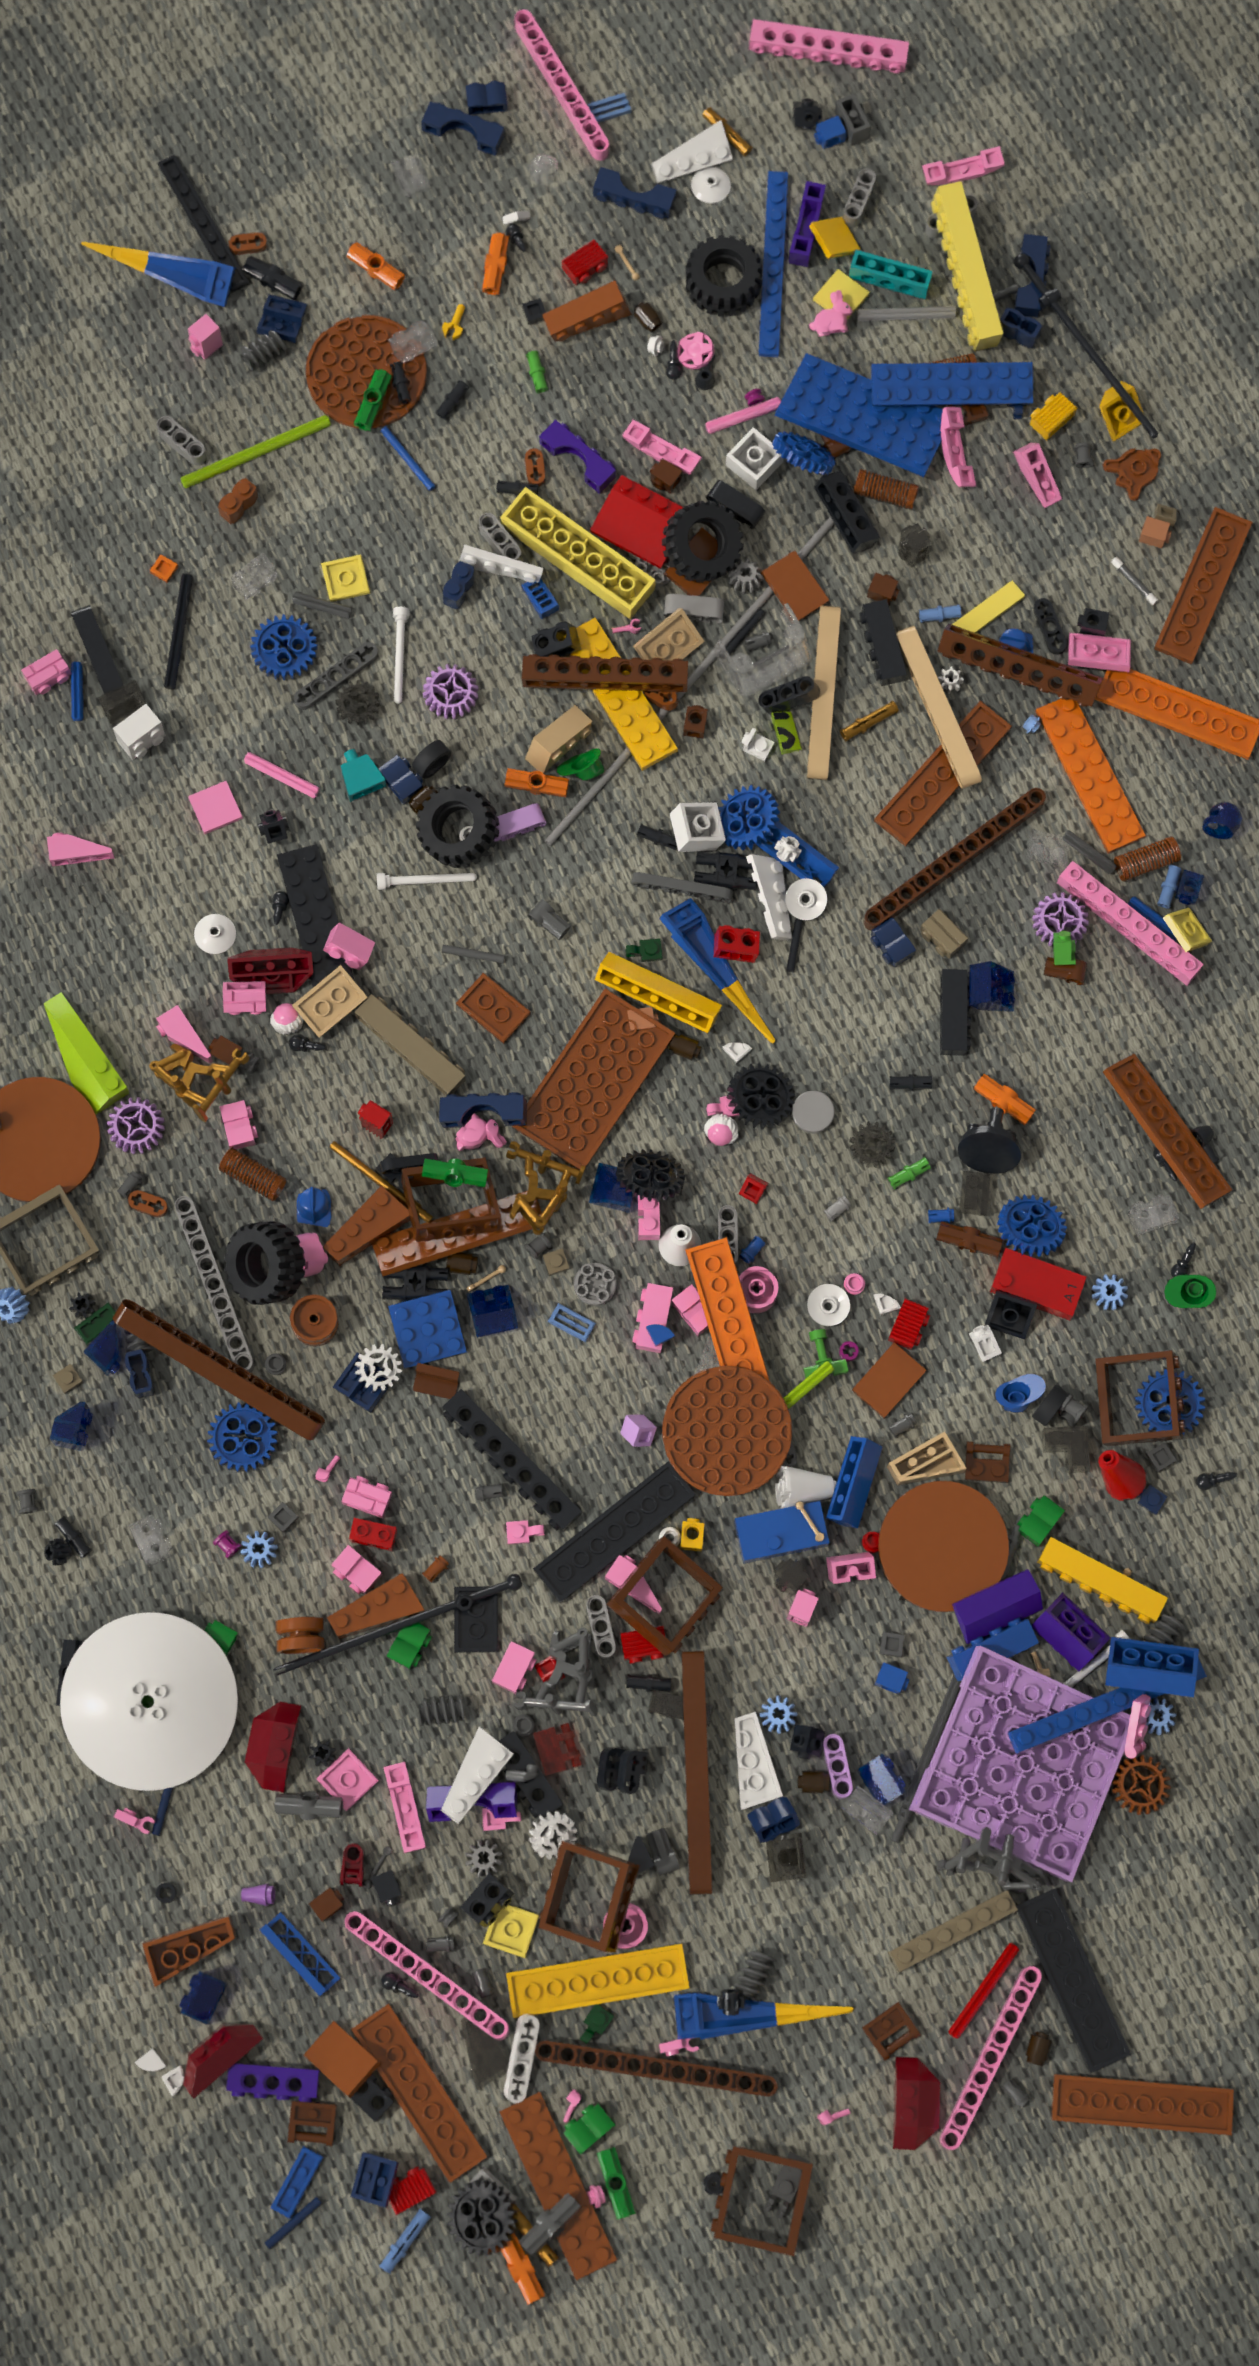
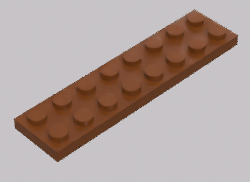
M1214 507L1154 650L1192 665L1251 527V521Z
M981 701L959 724L977 766L1012 727ZM942 745L934 751L874 819V822L905 847L960 787Z
M1135 1053L1103 1071L1106 1078L1200 1209L1232 1191V1188Z
M528 1190L518 1194H527ZM515 1194L497 1200L501 1215V1227L498 1231L416 1242L413 1228L411 1227L385 1235L373 1242L372 1246L382 1276H386L533 1228L520 1212L516 1214L514 1220L509 1217L517 1196ZM535 1199L531 1207L540 1216L542 1211L537 1199ZM486 1203L420 1225L488 1216L490 1214Z
M389 2004L351 2029L361 2046L380 2063L376 2069L449 2183L488 2157Z
M1054 2074L1051 2120L1232 2135L1234 2089Z
M538 2092L520 2103L499 2111L544 2211L547 2209L551 2210L567 2193L582 2207L565 2225L564 2231L557 2237L575 2279L578 2280L617 2261L595 2210L590 2205L588 2195L541 2093Z

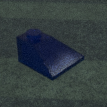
M599 1163L589 1203L630 1213L634 1199L632 1197L633 1192L626 1193V1187L620 1188V1182H617L616 1176L617 1167Z
M113 1320L83 1351L87 1359L106 1376L117 1372L121 1366L119 1363L122 1361L121 1331Z

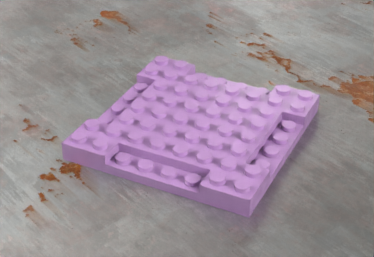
M976 1646L959 1686L961 1689L929 1768L925 1769L909 1810L976 1840L980 1839L981 1830L989 1827L991 1829L989 1845L1001 1851L1005 1842V1836L1011 1834L1014 1836L1013 1854L1035 1868L1042 1869L1044 1872L1066 1882H1072L1124 1753L1131 1715L1121 1711L1016 1754L1007 1733L1093 1698L987 1648Z

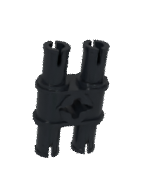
M697 851L696 865L714 866L716 872L704 873L695 871L694 882L733 889V891L737 890V888L756 891V882L753 881L752 877L738 876L737 874L739 868L753 870L752 864H748L745 856H740L737 852L736 854L721 853L720 851L716 853ZM726 864H728L729 868L727 877H725L724 867H726Z
M425 1264V1266L418 1265L383 1276L384 1279H403L404 1285L402 1287L383 1286L382 1300L393 1299L404 1302L447 1290L446 1288H428L426 1283L429 1280L448 1281V1268H429V1265ZM415 1276H417L418 1283L420 1284H417L416 1290L414 1291L413 1285L411 1283L414 1282Z

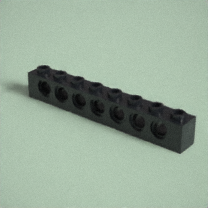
M462 1389L442 1406L445 1411L443 1416L451 1424L455 1422L460 1427L458 1431L464 1438L470 1437L475 1442L473 1446L480 1454L485 1452L490 1457L488 1462L495 1469L500 1468L505 1473L503 1477L511 1485L515 1483L520 1488L518 1492L525 1500L530 1498L535 1503L533 1508L541 1516L544 1513L550 1519L548 1523L556 1531L560 1529L564 1532L582 1514V1511ZM467 1411L471 1413V1418L468 1421H462L459 1418L462 1412ZM477 1427H484L487 1430L483 1436H477L474 1431ZM499 1442L502 1447L499 1451L494 1452L490 1450V1444ZM513 1457L517 1462L513 1467H508L504 1464L506 1458ZM527 1472L532 1478L529 1482H522L519 1476ZM537 1488H544L547 1494L542 1498H538L534 1492ZM551 1504H560L562 1507L559 1513L551 1512L549 1509Z

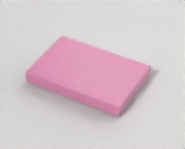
M1077 633L1069 634L1068 665L1124 672L1130 671V639Z

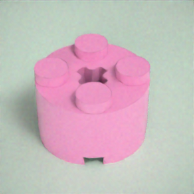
M316 1233L296 1235L300 1240V1247H303L304 1250L303 1259L306 1262V1265L303 1266L305 1271L304 1278L320 1273L324 1264L328 1262V1256L323 1250L319 1236Z
M760 1266L750 1267L742 1272L739 1278L749 1312L762 1313L770 1309L775 1303L778 1294V1281L769 1270ZM755 1286L760 1290L758 1294L753 1291Z
M629 1903L625 1920L629 1921V1926L632 1929L621 1932L617 1947L619 1949H631L638 1946L647 1934L648 1922L644 1912L638 1906ZM606 1914V1916H605V1918H604L603 1927H604V1924H605V1920H606L607 1914Z

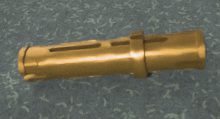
M712 107L705 110L702 115L703 118L711 125L721 120L725 128L727 140L744 157L752 151L753 147L727 124L728 121L725 118H721Z
M892 700L867 716L855 719L853 724L841 729L840 734L844 741H848L860 733L864 734L868 728L898 713L899 709Z
M515 2204L511 2209L518 2210L516 2214H513V2218L517 2219L518 2222L514 2223V2225L524 2236L533 2225ZM547 2243L537 2252L547 2264V2267L559 2258Z

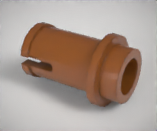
M441 1555L438 1558L435 1557V1561L422 1573L431 1583L444 1569H448L449 1563Z

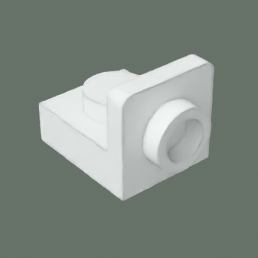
M752 728L751 732H746L741 743L744 744L743 751L765 762L775 742L757 734V729Z
M989 1325L978 1326L973 1329V1332L969 1333L982 1362L1002 1353Z

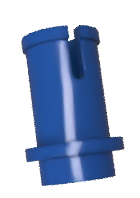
M947 1207L944 1210H928L929 1223L942 1221L950 1224V1222H954V1209Z
M755 1236L749 1245L741 1250L739 1256L748 1264L754 1262V1257L766 1244L761 1238Z

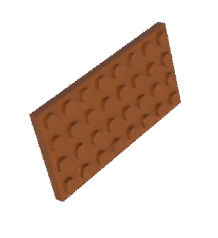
M605 988L528 1101L527 1125L512 1126V1128L546 1150H550L552 1154L574 1168L580 1170L582 1165L587 1167L672 1041L675 1032ZM627 1010H632L653 1023L655 1028L637 1030L636 1023L628 1019ZM629 1022L634 1024V1031H630Z

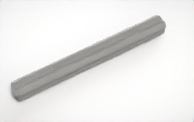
M956 306L858 309L857 319L858 321L955 318L957 311Z

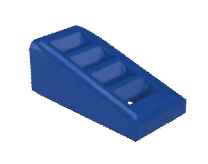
M540 578L538 583L540 586L529 590L528 587L538 582H526L521 587L540 618L543 619L558 611L559 604ZM541 589L543 590V592L539 593L538 595H533L535 592ZM546 595L547 598L539 602L537 601V599ZM547 602H550L549 605H547V606H545V607H543V608L541 607V605H543V604H545V603H547Z

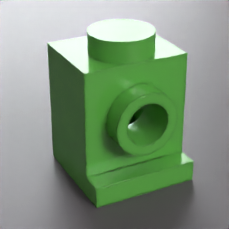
M1069 931L1053 933L1054 965L1076 964L1075 940H1071V933Z

